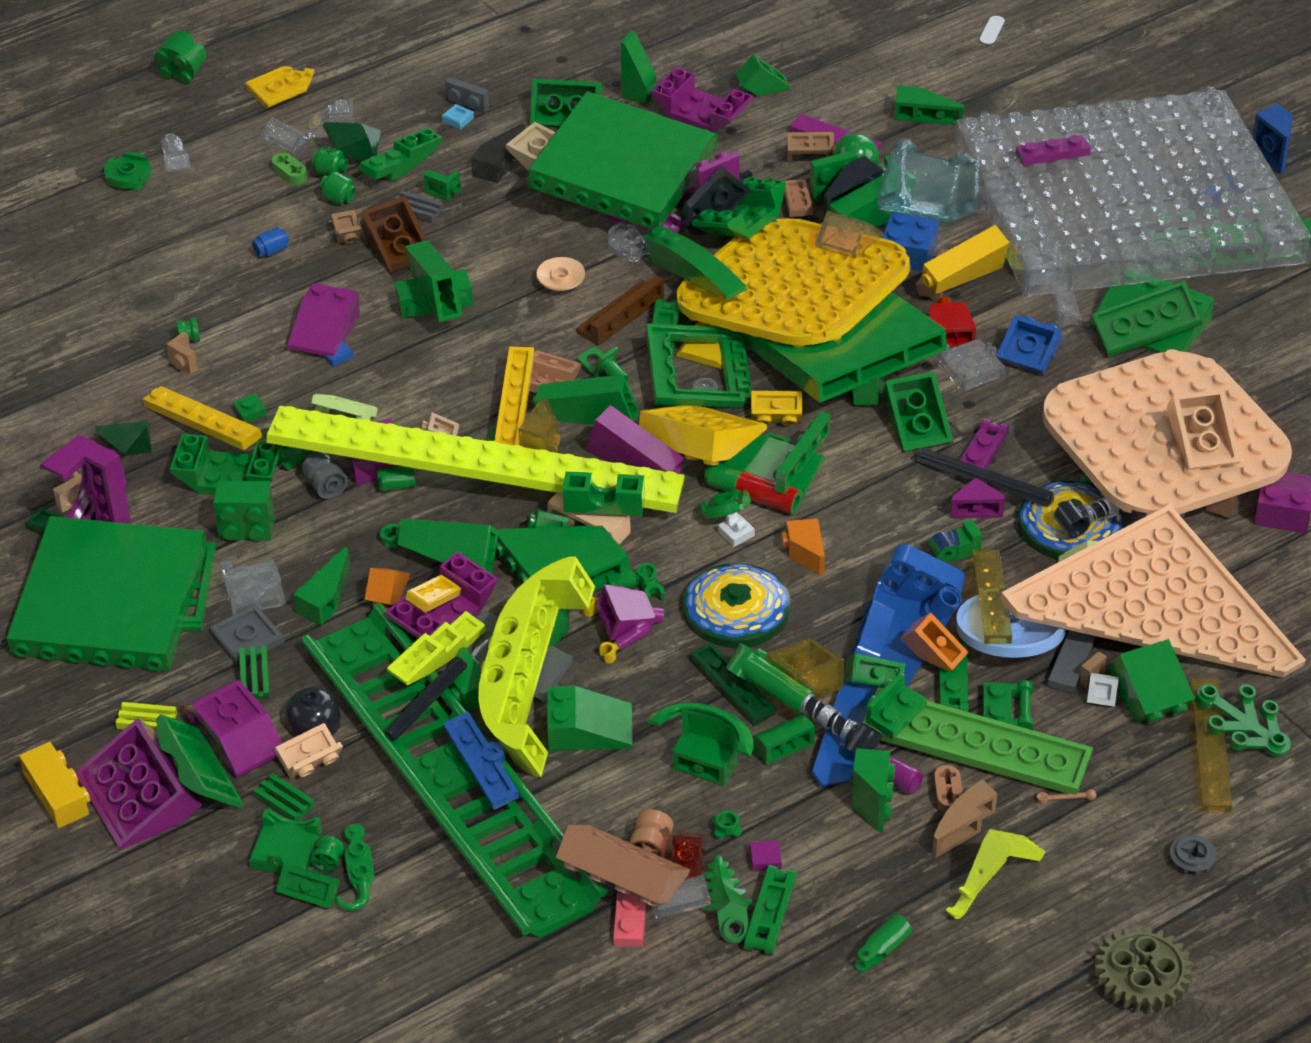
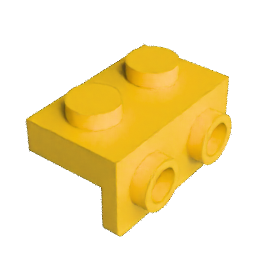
M751 391V420L767 425L782 423L785 426H794L797 423H802V391Z

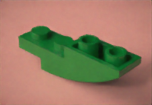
M421 129L418 132L395 140L393 149L360 162L359 170L375 180L385 177L393 181L402 177L427 159L442 143L443 137L434 133L431 129Z

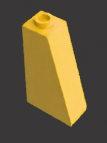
M994 225L925 263L921 275L922 281L934 294H938L1003 268L1010 242L999 228Z

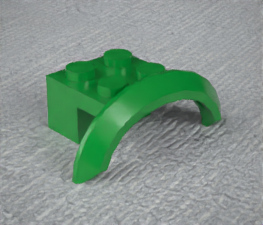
M691 702L676 703L660 708L648 718L647 723L660 727L666 720L682 715V736L672 751L673 770L723 787L738 764V754L751 757L753 752V738L744 722L733 714L715 706Z

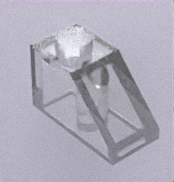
M341 99L328 102L309 120V138L328 137L323 128L324 122L355 123L353 100Z

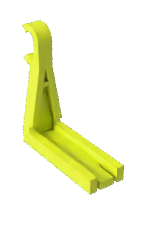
M990 829L981 844L965 885L959 888V893L962 895L955 906L952 908L948 907L946 912L955 919H960L967 912L981 889L1007 861V857L1014 856L1041 861L1046 851L1039 848L1038 845L1023 835Z

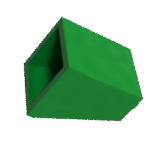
M1169 639L1119 654L1105 671V675L1119 677L1117 694L1137 724L1145 721L1148 724H1152L1164 718L1163 715L1170 713L1173 716L1183 714L1189 710L1188 706L1195 700Z

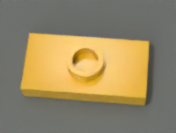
M440 575L407 591L405 599L426 613L458 597L461 588L443 575Z

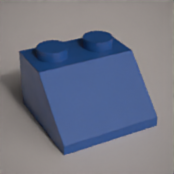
M1276 104L1256 113L1250 150L1282 174L1285 171L1293 115L1279 104Z

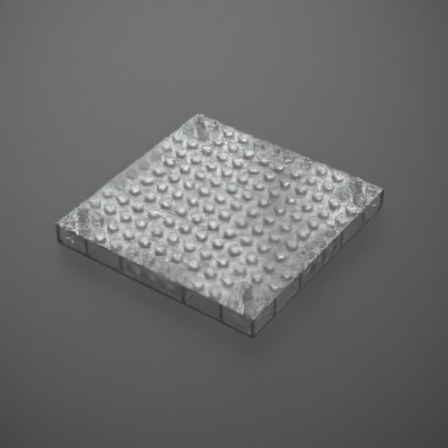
M1208 86L1206 92L1172 94L1166 97H1146L1140 100L1127 99L1121 102H1101L1095 105L1082 104L1077 107H1057L1050 110L1037 109L1032 112H1012L1005 115H989V112L983 111L978 118L966 117L956 120L955 144L992 226L996 225L1010 242L1006 257L1024 297L1310 263L1311 235L1225 90H1215L1214 87ZM1072 135H1083L1091 146V153L1087 156L1026 166L1021 164L1015 154L1017 145H1024L1028 142H1042L1049 139L1067 138Z

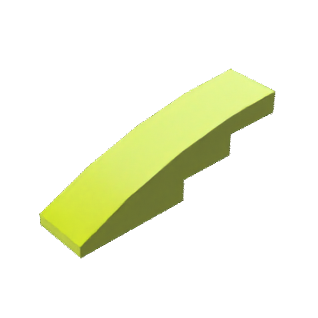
M465 611L451 625L445 622L431 636L426 633L423 634L387 667V671L404 684L409 685L448 663L458 655L461 648H468L486 632V626Z

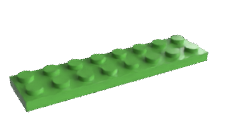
M878 687L875 696H877L883 690V688ZM927 701V706L894 739L880 732L883 735L881 740L1076 795L1080 789L1093 747L930 701Z

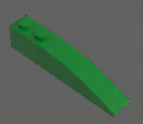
M656 227L652 229L651 233L643 236L650 262L726 300L747 290V286L728 267L692 240L665 227Z

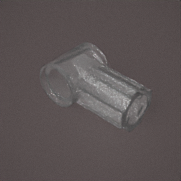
M173 133L165 135L164 139L161 140V147L167 174L191 170L188 152L184 150L180 137L175 136Z

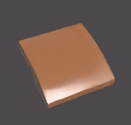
M536 350L534 352L529 391L537 393L539 384L575 380L581 369V363Z

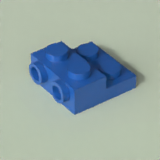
M1014 315L998 350L996 359L997 361L1043 375L1050 359L1054 358L1062 341L1061 329L1051 323L1043 324L1037 322L1029 316L1021 317Z

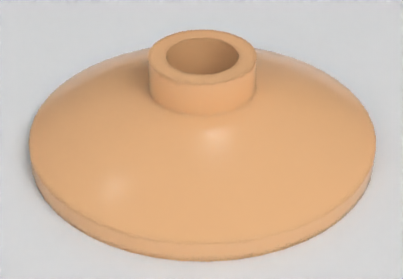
M556 257L546 260L537 269L539 283L548 289L556 291L573 289L580 285L585 278L583 265L577 260L567 257Z

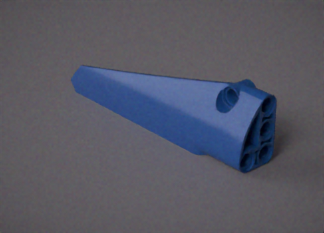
M900 544L896 546L884 563L874 596L864 612L850 655L856 653L905 663V686H908L924 660L918 658L900 638L916 620L929 613H932L944 627L962 602L961 592L966 579L964 573L910 545ZM844 672L833 708L838 710V713L841 712V716L847 720L851 719V721L856 723L859 721L863 722L867 714L866 704L875 695L877 688L845 683ZM825 729L811 772L821 787L849 782L854 771L855 753L845 747V741L841 739L839 734H833L832 729Z

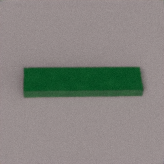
M712 642L689 653V660L752 726L776 715V708L751 682L735 675L726 668L729 659Z

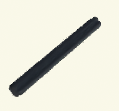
M920 448L916 453V460L922 464L969 480L977 478L992 488L1044 506H1050L1054 502L1055 498L1052 491L926 448Z

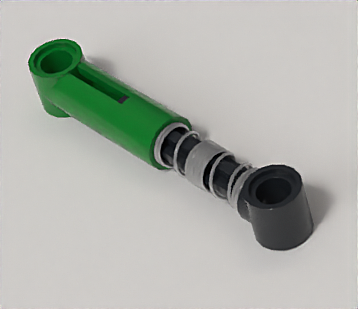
M1106 497L1100 499L1099 502L1093 501L1091 506L1089 504L1076 505L1073 501H1066L1055 510L1054 519L1069 537L1076 538L1083 535L1088 530L1090 524L1093 521L1097 522L1098 518L1103 517L1107 519L1117 516L1119 511L1125 513L1126 511L1112 504Z
M739 643L726 665L729 671L751 682L797 714L811 715L813 720L826 729H832V733L839 734L846 743L845 747L855 754L856 748L875 750L883 737L880 732L859 721L856 723L851 721V719H845L841 716V712L838 713V710L830 705H824L822 699L816 700L813 690L765 660L758 652L744 644Z

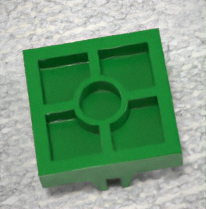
M265 809L262 815L263 827L249 859L250 869L281 874L284 863L309 869L311 854L316 850L315 845L318 838L322 836L320 818L314 817L306 821H293L283 818L271 809Z

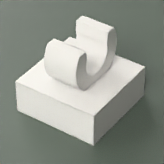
M735 512L727 515L726 521L718 525V533L735 547L754 537L755 528L740 514Z
M1091 673L1087 702L1115 706L1119 677Z

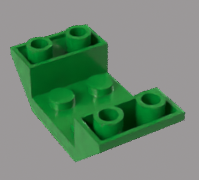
M746 178L743 182L751 191L739 203L740 205L734 208L733 212L730 210L719 212L707 209L702 211L700 216L692 221V225L712 236L750 239L779 216L786 182L785 180H775L774 178Z
M182 434L170 467V473L199 494L215 495L218 480L270 481L271 483L283 445L258 440L253 454L209 451L207 436Z

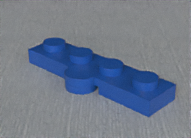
M469 712L443 723L446 733L493 810L518 799V790L501 765L505 760L504 747L498 742L488 743Z

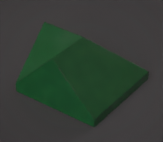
M324 122L323 128L333 148L341 150L343 155L360 161L377 156L381 130L360 123Z
M148 421L95 426L98 434L125 455L152 453L151 427Z

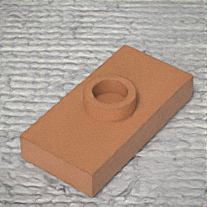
M806 179L785 181L784 197L789 217L813 215V207Z

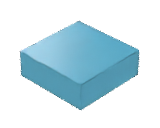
M457 104L442 115L443 123L459 130L474 119L473 111Z

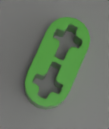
M278 153L272 157L273 171L286 182L296 186L307 181L306 167L288 153Z

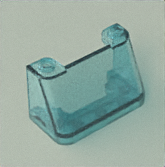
M908 139L898 140L892 146L878 195L879 209L939 220V223H956L978 214L979 159L969 157L967 153L955 154V157L950 159L916 152V145Z

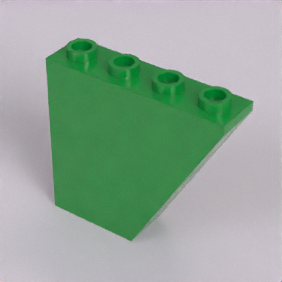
M603 525L498 529L496 555L505 560L508 570L517 575L521 585L542 568L567 557H576L595 585L594 591L603 588L604 585H609L607 575L619 572L622 574L630 570L629 556Z

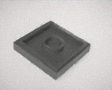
M257 605L209 627L210 634L237 666L240 665L239 648L244 647L245 650H250V647L255 646L256 649H261V646L266 645L267 651L284 643V636ZM246 657V662L251 660V657Z

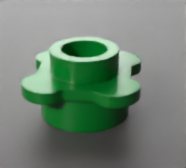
M722 811L712 818V824L716 828L714 831L715 837L722 839L724 837L740 836L742 828L739 827V815L732 811Z

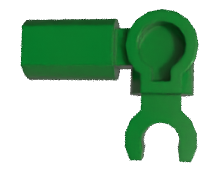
M651 563L639 565L637 571L631 569L622 574L619 572L606 576L611 586L619 585L627 589H634L640 585L650 603L651 595L653 594L659 595L661 601L665 598L664 588L659 584L656 567Z

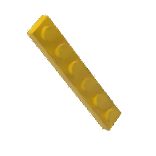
M509 347L495 442L521 446L535 355L534 347Z
M162 386L155 388L142 399L146 408L242 450L247 449L262 438L260 428Z

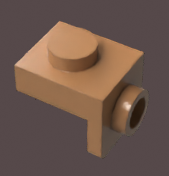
M355 210L332 214L331 219L338 243L351 244L361 239L362 230L358 224Z
M182 332L167 343L169 362L177 369H181L191 375L198 370L195 351L190 349L188 334Z

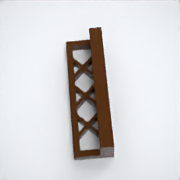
M656 275L648 282L641 280L576 328L577 334L597 346L601 345L654 306L656 299L664 298V279Z

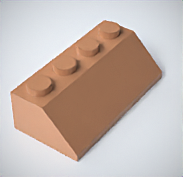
M568 825L556 858L564 861V867L576 872H580L581 869L590 873L589 878L601 883H605L606 880L616 884L614 889L631 895L632 892L641 895L640 900L652 906H657L658 903H668L690 871L686 867L590 825Z

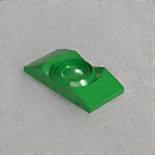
M160 714L156 718L160 748L172 755L173 763L178 769L179 782L200 795L240 808L244 803L200 728Z

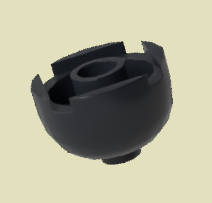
M304 688L296 692L287 703L285 709L287 731L294 738L325 723L332 736L340 727L341 714L338 702L331 693L322 688Z

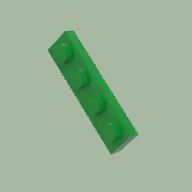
M821 411L815 420H811L805 434L799 436L796 446L787 452L783 463L776 466L773 474V479L776 480V492L786 493L825 441L830 432V414Z

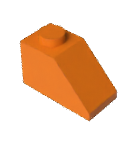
M818 519L786 521V532H782L783 548H788L789 558L818 575H824L825 553Z
M370 568L365 600L373 601L372 606L382 603L388 609L389 605H394L400 600L410 578V573L387 568Z
M932 613L916 620L900 638L918 658L948 671H952L968 653Z

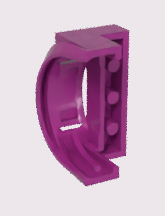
M78 434L40 464V469H45L59 476L62 482L82 467L80 489L73 507L65 518L131 524L119 454L115 451L97 444L94 440L87 439Z

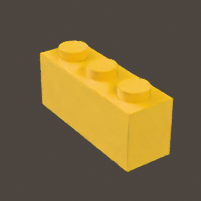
M48 742L19 755L24 776L58 829L89 815L87 803L90 802L89 794L84 786L79 787L78 778L73 768L68 769L66 767L67 762L61 750L56 751L51 742Z

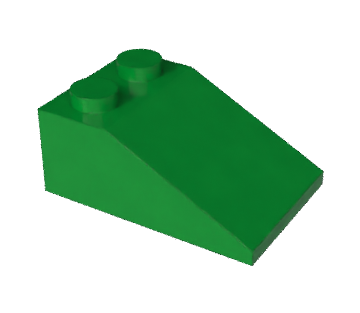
M935 371L885 381L882 393L889 418L904 453L954 442Z
M577 686L548 687L549 751L633 749L632 703Z

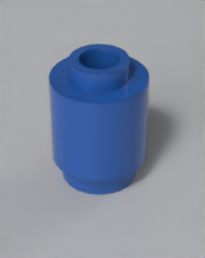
M279 227L256 236V239L252 240L253 249L259 258L263 256L267 258L287 249V243H289L286 231L284 229L281 230Z

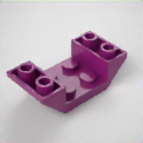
M677 67L651 91L652 96L670 119L703 130L706 129L710 132H715L730 124L753 100V95L737 89H733L724 99L695 89V74Z
M724 151L715 155L716 160L711 163L706 159L695 164L696 169L689 172L692 183L677 204L680 207H684L686 202L720 165L739 179L738 151L732 154Z
M457 551L440 566V575H443L461 588L458 597L426 613L403 597L385 612V616L418 639L425 633L431 636L445 622L451 625L465 611L475 618L479 616L494 590L498 578Z
M240 680L227 682L181 705V710L193 725L197 726L202 723L219 743L222 759L236 777L277 757L274 751L275 747L282 744L266 710Z

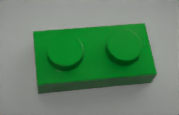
M284 863L276 892L322 907L333 908L340 879L290 863Z

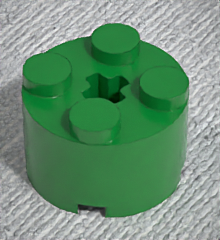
M172 32L154 54L161 77L167 80L174 78L180 80L183 84H189L207 60L204 46L201 43L197 45L193 41L194 37L186 32Z

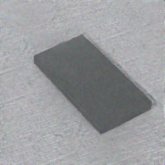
M487 611L479 618V621L485 624L486 632L466 648L480 666H482L483 661L486 659L489 639L493 636L499 618ZM550 644L548 645L533 699L542 704L548 698V687L556 686L574 662L572 656Z

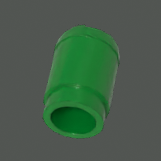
M395 466L381 467L377 470L378 488L382 492L416 487L414 468Z

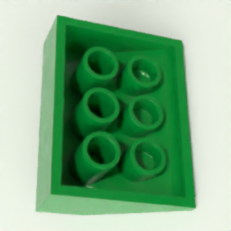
M1125 265L1114 278L1097 312L1175 283ZM1189 289L1203 324L1140 347L1155 353L1166 352L1170 349L1187 352L1211 321L1214 298ZM1092 320L1090 323V327L1096 329V326Z

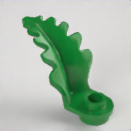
M715 855L713 862L708 865V868L712 869V871L705 873V878L711 882H705L702 885L704 889L711 890V892L701 895V899L710 901V903L703 905L702 909L717 913L719 931L724 940L730 943H739L746 938L749 929L746 907L753 900L742 898L747 893V889L735 888L741 883V880L739 878L732 879L731 877L735 874L734 869H727L729 862L723 861L720 855ZM735 922L738 924L739 930L737 933L731 934L729 932V925Z

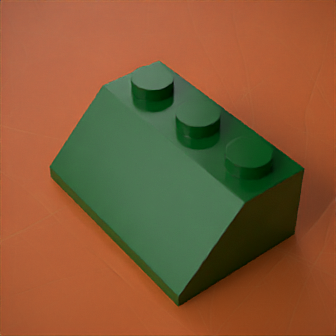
M533 79L530 125L536 122L543 126H561L587 91L603 96L602 83Z

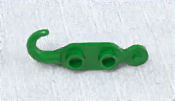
M358 824L349 825L345 829V838L350 842L345 849L348 880L358 892V899L355 902L346 903L342 901L340 896L335 897L337 905L346 911H356L366 906L374 880L371 850L366 843L362 842L365 837V830Z

